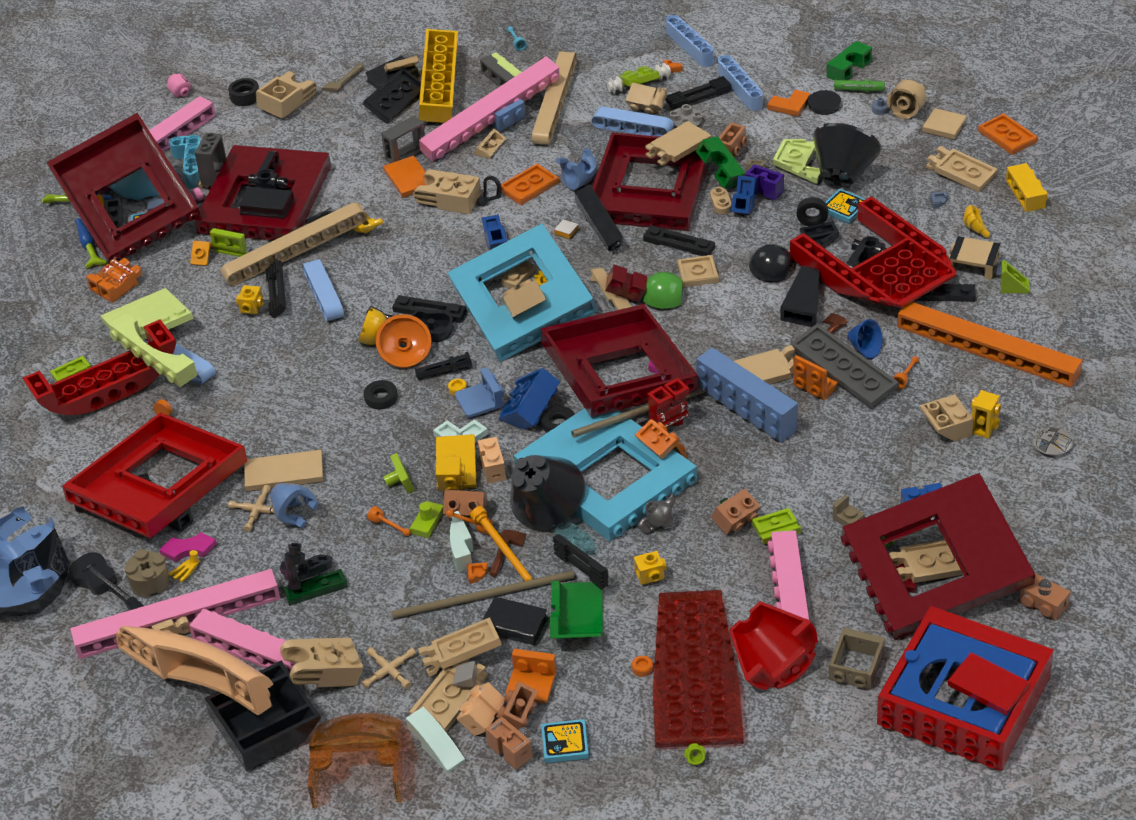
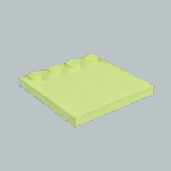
M166 288L101 315L102 322L109 328V323L125 313L129 314L137 320L141 333L139 336L142 340L147 339L143 326L161 319L168 330L194 319L192 312Z

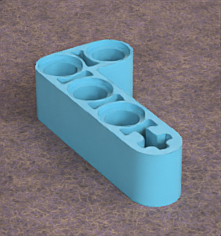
M197 135L173 137L169 140L172 157L184 159L183 173L186 186L189 188L198 187L200 180L195 151L201 140Z

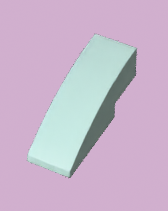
M453 517L450 527V544L457 572L468 569L467 564H472L470 552H473L472 537L464 521Z
M424 707L406 718L408 730L421 742L422 748L447 773L465 762V758L457 746Z

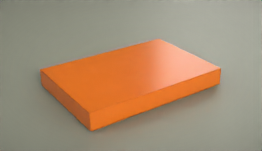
M1004 113L978 126V132L1011 155L1038 142V136Z
M414 156L383 166V171L402 198L413 195L414 190L419 185H425L423 180L425 170Z
M537 163L502 183V193L519 205H523L560 183L559 177Z

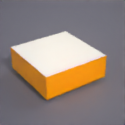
M563 219L554 229V233L570 239L579 229L578 224Z

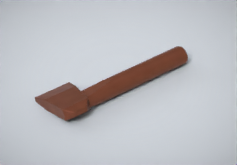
M831 313L823 320V323L831 325L827 331L833 334L839 327H843L847 320L840 315Z
M505 529L501 532L500 536L507 545L511 543L522 546L526 533ZM500 548L489 573L492 577L497 576L505 556Z

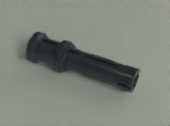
M467 351L463 355L450 356L448 360L414 369L417 380L450 370L457 372V369L472 368V362Z

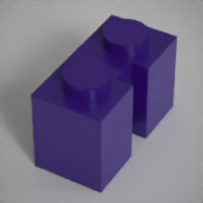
M755 164L745 173V176L757 178L755 194L763 193L764 197L776 201L784 192V174Z

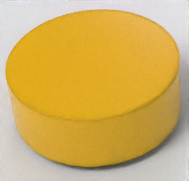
M453 379L448 383V391L453 396H455V392L467 388V383L463 379Z

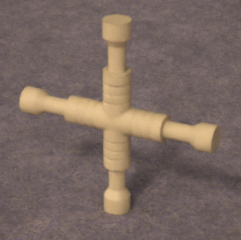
M269 485L263 486L262 494L259 495L255 504L245 502L241 504L229 501L228 507L231 509L242 508V510L251 511L249 521L244 526L246 532H251L252 524L256 521L259 513H274L272 506L263 505L266 495L271 490Z
M373 647L367 650V654L376 659V663L382 668L376 671L372 677L361 682L365 689L370 687L371 683L380 680L387 674H390L396 681H400L405 689L411 687L412 683L404 679L396 668L402 665L406 659L416 655V651L413 648H410L406 654L397 657L390 663L383 656H379Z

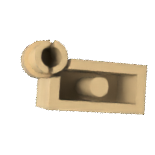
M632 83L626 102L632 110L638 111L640 109L648 114H660L664 106L667 90L661 89V87L654 88Z

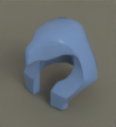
M588 148L583 149L584 153L578 164L569 162L567 158L561 157L556 159V163L561 166L562 180L569 189H578L592 181L597 175V162L592 151Z
M287 483L275 485L270 493L275 516L285 524L303 528L308 522L298 514L289 515L285 513L286 508L295 505L302 506L303 503L298 498L302 496L305 503L313 510H316L319 505L316 497L308 488L302 485Z

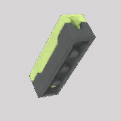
M496 52L480 59L481 73L499 87L522 72Z

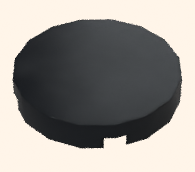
M829 90L816 91L809 96L808 107L817 114H831L834 110L838 111L840 109L841 97Z

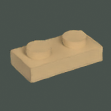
M525 261L513 267L501 280L502 286L510 289L514 287L515 290L519 289V285L536 270L535 265Z

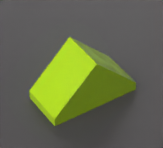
M1005 259L1002 261L1000 276L1001 293H1029V279Z

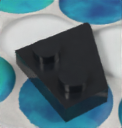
M834 221L799 228L800 235L806 234L822 247L839 238V231Z

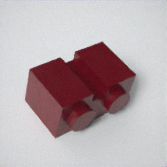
M614 264L607 276L605 291L639 303L646 291L647 276L635 271L633 274L627 273L626 268Z

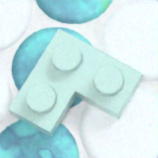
M475 419L461 429L447 420L435 428L433 433L435 437L475 434L476 443L488 434V430Z

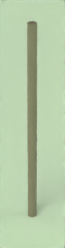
M698 387V391L690 392L688 395H686V399L705 393L706 391H702L701 388ZM647 404L572 430L571 435L573 438L648 413L649 406Z
M572 570L393 610L392 616L393 619L548 585L551 584V581L561 582L574 579V573Z

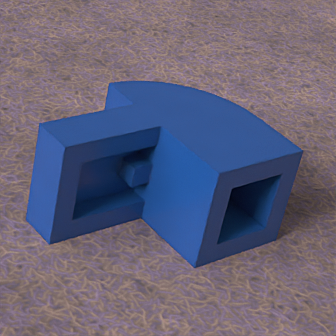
M738 176L737 191L733 194L731 212L745 214L752 212L756 198V177Z
M499 214L481 218L485 241L489 250L507 242L504 226L501 225Z

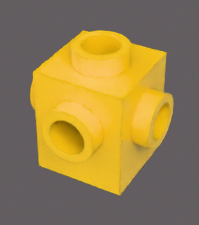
M243 285L240 294L236 297V304L239 306L240 313L257 314L260 307L263 306L264 299L261 287Z
M658 551L634 557V570L641 585L664 579V570H667L665 559L660 558Z

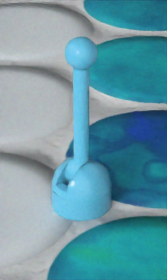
M509 26L507 31L514 37L513 45L518 51L524 50L527 42L524 38L517 37L513 27Z

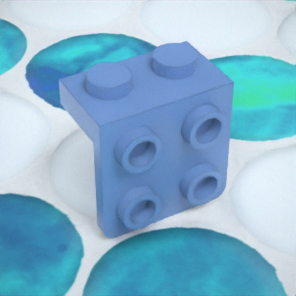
M519 99L496 112L495 122L491 126L500 132L525 118V102Z
M488 367L480 369L481 384L455 392V397L468 418L503 407V388L497 384L495 374H491Z

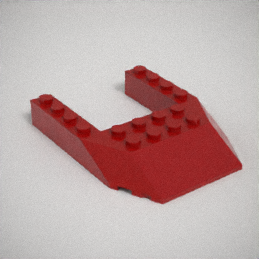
M872 196L858 203V221L893 246L857 266L850 268L804 233L790 240V253L793 256V260L801 266L819 269V280L835 292L876 304L902 308L957 276L955 269L952 267L951 260L947 257V251L942 245Z

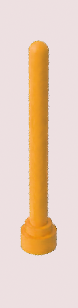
M483 506L474 508L470 513L473 521L482 524L523 580H532L531 575L489 522L488 512Z

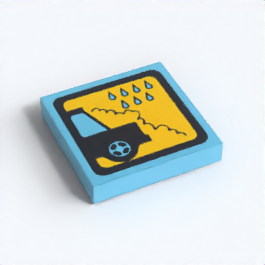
M839 189L825 202L829 210L828 215L850 224L858 216V203L865 199Z
M585 719L541 724L545 763L589 759Z

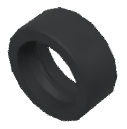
M250 78L235 80L228 88L231 102L238 106H247L257 102L256 91L259 89L257 81Z

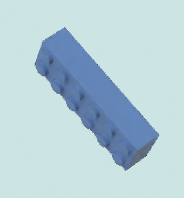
M714 348L709 349L696 359L698 387L702 391L705 390L713 399L718 400L728 409L733 410L743 419L748 420L781 443L797 431L798 403Z

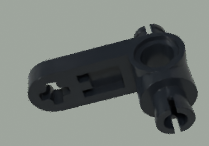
M269 151L257 174L250 173L248 178L250 185L253 184L258 188L268 189L287 187V177H280L279 173H274L279 164L278 151Z
M867 236L861 241L854 239L851 250L855 251L846 265L853 268L887 249L885 243L879 242V239L873 236Z
M291 543L288 545L289 552L284 554L280 571L284 575L285 580L288 581V588L297 590L301 588L302 580L332 568L333 558L330 555L321 554L305 560V553L301 552L302 545L300 543Z

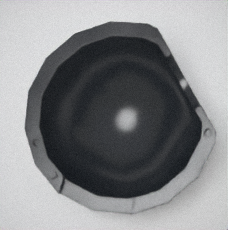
M767 244L758 248L752 254L749 269L753 275L763 280H785L789 266L793 264V256L785 247L778 244Z

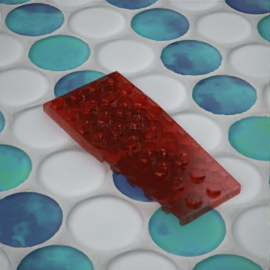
M706 590L659 593L653 676L655 748L686 747L692 743H697L699 746L744 744L740 687L722 591Z

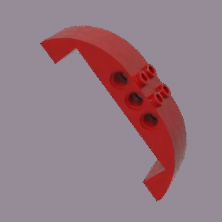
M161 319L143 326L148 342L146 344L156 350L173 355L176 339ZM127 351L52 384L48 383L40 370L23 377V381L36 401L45 409L57 414L80 415L108 406L142 390L159 377L160 374L152 366L146 365L141 358L135 357L133 352Z

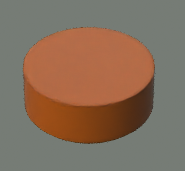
M160 399L153 405L156 415L161 412L170 416L173 412L171 405L165 400Z
M638 656L633 659L632 672L636 676L646 677L652 673L653 662L649 657Z

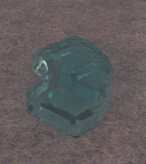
M566 522L555 528V535L560 534L587 555H595L591 536L579 529V526Z

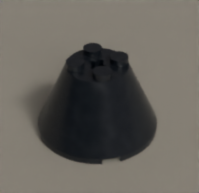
M826 123L821 128L817 127L813 133V141L820 175L824 179V183L830 186L835 184L844 188H850L851 184L879 156L881 144L878 139L873 135L869 137L864 134V130L843 123Z
M540 455L519 458L515 463L511 479L510 505L514 516L524 526L533 530H550L565 524V520L573 513L576 514L583 503L586 491L584 476L573 462L565 458Z

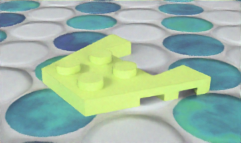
M783 139L773 158V165L813 183H818L821 177L819 168L808 166L815 152L814 141L806 142V139Z

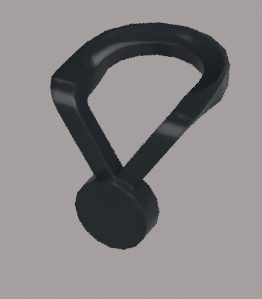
M490 175L484 179L483 197L477 199V204L486 206L488 201L501 198L502 187L496 177ZM488 180L494 181L497 186L495 196L486 197Z

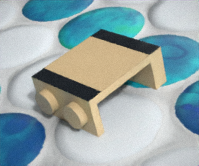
M957 236L956 242L951 245V254H948L947 257L951 260L953 268L956 263L985 267L984 279L992 280L995 266L1000 258L1001 243Z

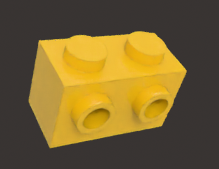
M981 390L978 396L973 398L971 403V416L973 418L972 434L989 439L993 430L998 429L1000 424L998 415L1001 411L999 395Z
M455 455L436 457L435 475L439 492H444L445 490L463 491V484H467V473L465 472V464L461 463V458Z

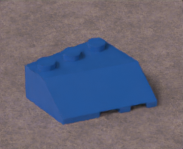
M544 368L517 378L515 381L517 386L509 394L512 398L505 403L498 419L521 429L536 426L540 420L541 412H544L549 406V399L557 393V386L560 381Z

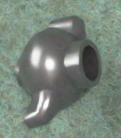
M671 493L665 501L652 500L646 504V517L642 518L637 524L643 533L648 534L655 527L667 528L672 524L674 520L672 507L676 500L674 495Z

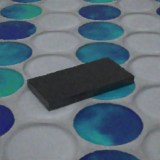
M401 68L367 97L362 105L388 124L420 96L421 81L406 69Z

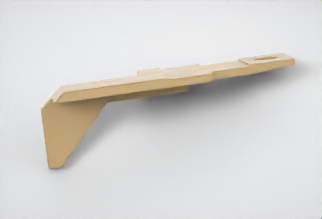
M604 268L590 269L592 272L590 280L597 281L607 300L612 301L617 310L632 307L627 298L605 291L608 275Z

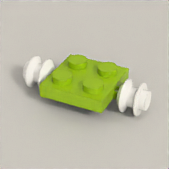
M662 63V67L656 65L654 70L647 66H640L635 71H623V74L616 76L614 81L612 78H609L607 88L609 92L615 94L616 90L622 92L625 85L630 87L632 83L641 84L655 79L661 81L663 76L668 79L671 74L670 67Z

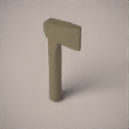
M359 63L337 83L329 81L322 87V90L337 92L345 83L360 72L364 65Z

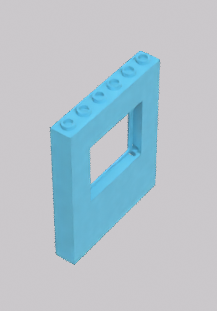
M543 223L447 272L452 285L499 362L540 342L541 328L586 318L598 311L593 297ZM533 257L548 282L539 286L546 300L511 317L504 305L497 306L485 287L484 282Z
M584 408L515 454L514 464L519 458H525L530 455L561 457L573 462L582 472L617 447H620L651 470L649 473L608 501L586 485L583 503L577 513L573 514L608 541H612L646 517L645 506L649 501H665L671 493L674 496L678 495L685 488L693 485L697 481V466L673 449L663 459L659 458L636 438L635 434L642 427L631 419L573 438L571 435L572 430L621 414L618 410L590 417Z

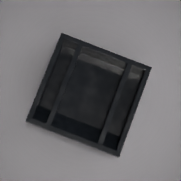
M282 660L259 671L273 683L268 688L272 706L260 715H256L236 700L221 692H216L204 698L210 718L245 771L305 742L321 719L320 714L301 687L291 681L290 672Z

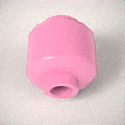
M172 74L168 78L167 88L175 97H184L189 94L191 84L184 75Z

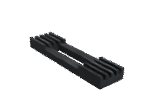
M724 76L710 80L707 84L683 92L677 91L666 95L665 101L672 109H677L684 104H691L731 90V83Z
M652 225L643 235V241L656 245L664 244L691 251L692 254L698 256L710 255L715 249V242ZM665 236L670 237V238H674V239H678V240H682V241H686V242H690V243H693L694 245L687 244V243H683V242L676 241V240H672V239H668V238H665Z
M278 259L273 261V264H270L268 269H265L270 298L268 310L269 315L273 318H276L286 309L282 262ZM275 280H277L278 295H276Z
M398 295L392 306L393 312L408 315L419 309L428 312L440 311L415 307V305L445 309L444 312L452 315L453 322L458 323L462 322L461 320H463L465 312H467V308L464 305Z
M560 534L553 536V546L555 547L553 549L556 556L564 562H570L581 570L599 588L604 589L608 587L609 574L606 567Z

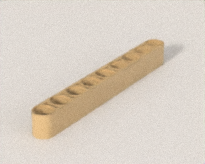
M559 52L555 64L559 67V79L547 87L532 132L533 144L550 145L576 66V52Z
M351 203L226 263L221 268V274L229 285L240 284L264 272L276 259L283 263L363 224L367 220V214L358 203Z

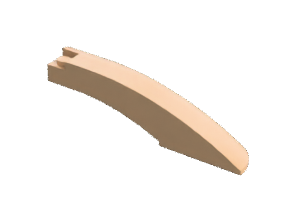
M122 626L116 632L118 648L164 680L172 678L211 688L236 700L256 715H260L272 706L268 690L273 685L272 681L244 661L220 648L194 638L155 629Z

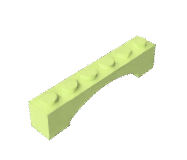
M125 313L108 324L110 337L114 341H118L126 350L128 349L133 352L135 357L141 358L146 365L152 366L160 375L163 374L171 383L181 387L198 376L194 361L183 353L181 355H172L156 350L146 344L139 336L141 333L137 320L129 314Z

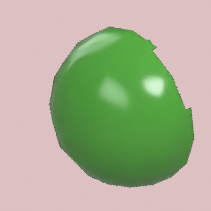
M666 271L655 273L647 278L646 291L642 300L654 308L667 309L677 307L682 304L683 280L674 273Z

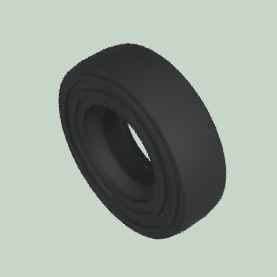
M809 197L803 199L798 204L796 214L800 223L805 226H813L825 223L829 210L823 200ZM815 208L819 210V214L817 216H809L806 214V210Z
M387 380L371 382L365 387L363 394L365 403L373 409L389 408L395 404L398 398L396 386ZM378 392L388 393L381 398L374 397V394Z
M552 406L542 413V428L548 433L560 425L552 423V419L561 417L566 421L575 414L566 406Z

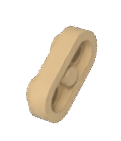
M722 187L712 189L710 200L714 211L718 214H728L731 212L732 203L727 190Z

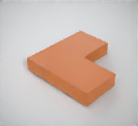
M794 90L789 99L773 95L767 104V109L799 116L807 104L811 93Z

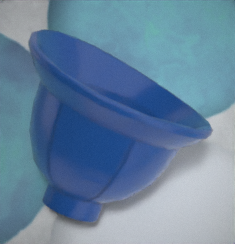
M866 319L848 332L847 338L851 345L865 358L872 359L879 354L882 347V332L875 320Z

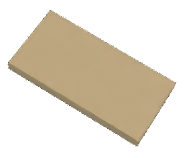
M321 450L247 459V462L244 464L246 491L260 490L264 485H269L273 488L281 483L300 485L324 481Z

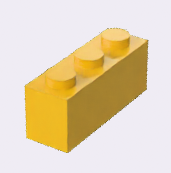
M1027 163L1007 167L1006 182L1024 211L1029 212L1046 208L1048 193L1041 186L1040 180H1037L1033 169H1030Z

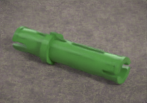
M866 79V81L835 80L834 90L866 91V93H869V91L884 92L885 81H870V79ZM861 85H875V87H865Z

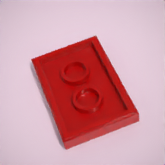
M972 652L948 680V686L1004 715L1009 713L1028 689L1030 683Z

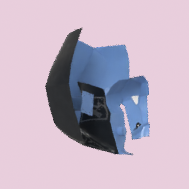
M24 506L14 509L12 513L0 519V615L41 613L61 593L70 565L51 517L49 523L31 528L17 536L13 542L7 541V537L32 519Z

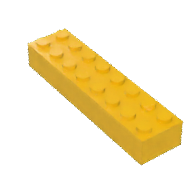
M426 29L419 102V120L445 123L452 118L458 31Z

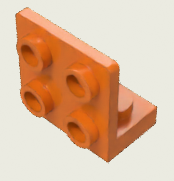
M797 355L793 358V385L823 400L838 388V382L827 377L826 369Z
M650 419L635 434L640 442L661 459L672 449L686 459L688 458L685 454L686 448L679 442L680 439L673 432L669 434L667 428L661 422L656 423Z
M513 649V671L505 696L509 689L514 690L519 681L538 691L534 702L547 703L557 673L555 654Z

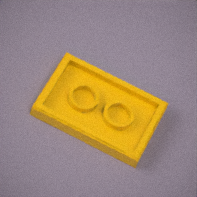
M475 434L436 437V457H446L447 455L460 457L461 463L465 464V472L467 473V484H463V489L477 488Z

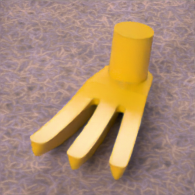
M196 550L190 551V559L169 572V576H173L174 580L180 578L181 583L185 581L199 564L198 552Z

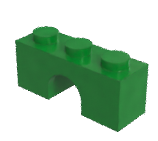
M855 41L827 63V78L834 81L850 79L853 74V66L864 68L872 61V47Z
M717 136L701 141L696 152L705 164L714 163L719 166L714 177L724 189L737 186L738 176H745V172L720 138Z

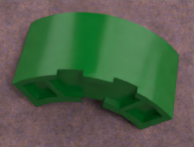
M551 581V608L555 609V612H551L550 639L602 637V589L593 582L560 583V581Z

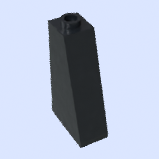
M589 184L575 192L576 205L607 250L611 248L614 250L621 246L623 236L591 185Z
M801 266L780 306V321L807 327H813L817 324L819 269Z

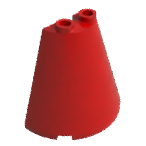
M759 601L749 610V618L745 621L739 620L729 629L745 680L752 686L762 690H768V688L772 687L777 689L783 688L800 678L811 665L816 655L814 649L815 644L818 643L817 632L810 620Z

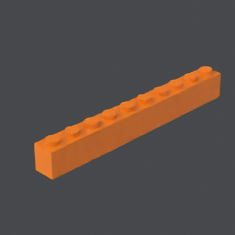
M911 302L905 305L898 313V328L1047 380L1072 388L1081 375L1083 360L926 306Z

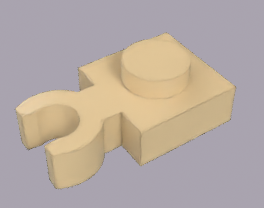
M186 616L179 618L174 623L170 619L152 626V629L175 634L190 632Z

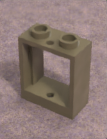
M843 628L829 664V679L871 690L885 652V637ZM848 649L873 655L874 658L869 672L840 666L845 650Z

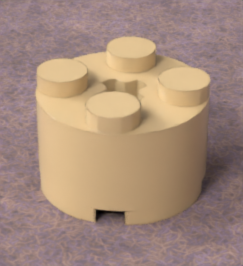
M902 80L888 95V107L892 109L893 114L898 118L909 119L915 116L926 102L925 87L913 80Z

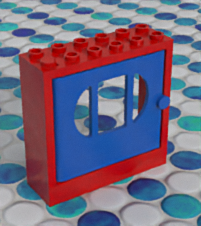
M930 606L878 695L877 724L883 728L899 732L904 736L920 740L925 744L941 748L946 752L957 754L967 760L978 762L988 768L1002 771L1050 679L1054 649ZM972 652L1025 680H1028L1030 677V683L1007 720L1011 710L1007 715L989 706L982 710L971 711L976 702L971 697L968 698L963 708L935 699L954 664L960 666ZM946 661L930 692L925 694L919 684L921 673L925 668L934 663Z

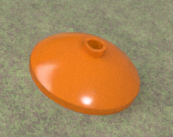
M405 314L395 315L388 318L379 327L376 334V348L380 357L389 365L398 368H410L418 365L427 357L431 348V334L427 326L420 319ZM405 343L407 346L402 348L400 344Z

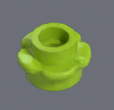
M697 743L690 744L689 748L684 751V757L687 758V762L691 765L701 764L705 760L706 750Z

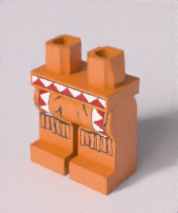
M126 258L119 262L113 259L96 275L91 273L86 278L91 291L113 303L132 287L138 285L137 278L142 275V271L138 265H134L131 268V264Z

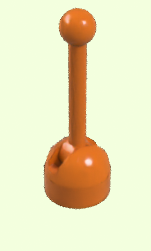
M917 356L912 357V362L904 372H898L893 376L899 382L897 389H903L907 385L908 372L914 364L919 362Z
M373 506L369 510L367 520L376 524L383 521L401 531L404 536L410 535L408 528L404 529L384 518V512L380 508Z
M453 510L446 512L447 517H455L475 524L477 531L488 535L482 524L475 523L473 519L456 514Z

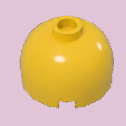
M370 307L358 342L366 345H376L377 331L381 324L387 320L382 312Z

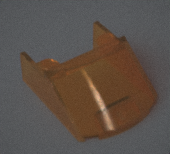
M356 713L339 716L317 725L309 744L308 791L312 808H317L319 772L331 766L333 753L376 750V758L379 765L393 767V785L397 803L402 802L403 720L385 714Z

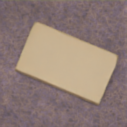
M493 129L479 144L473 154L490 159L507 138Z

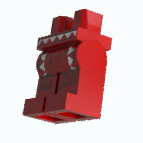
M676 378L664 384V388L660 386L647 393L649 420L652 419L656 423L661 422L667 430L671 425L679 426L683 424V419L689 416L686 401L689 387L679 378Z

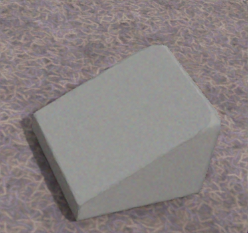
M475 661L456 666L453 686H475L478 670Z

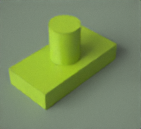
M397 453L391 455L390 458L396 470L383 476L387 486L389 487L401 481L407 493L414 491L413 484Z
M429 501L421 503L419 505L420 511L410 527V534L429 538L443 514L444 505Z

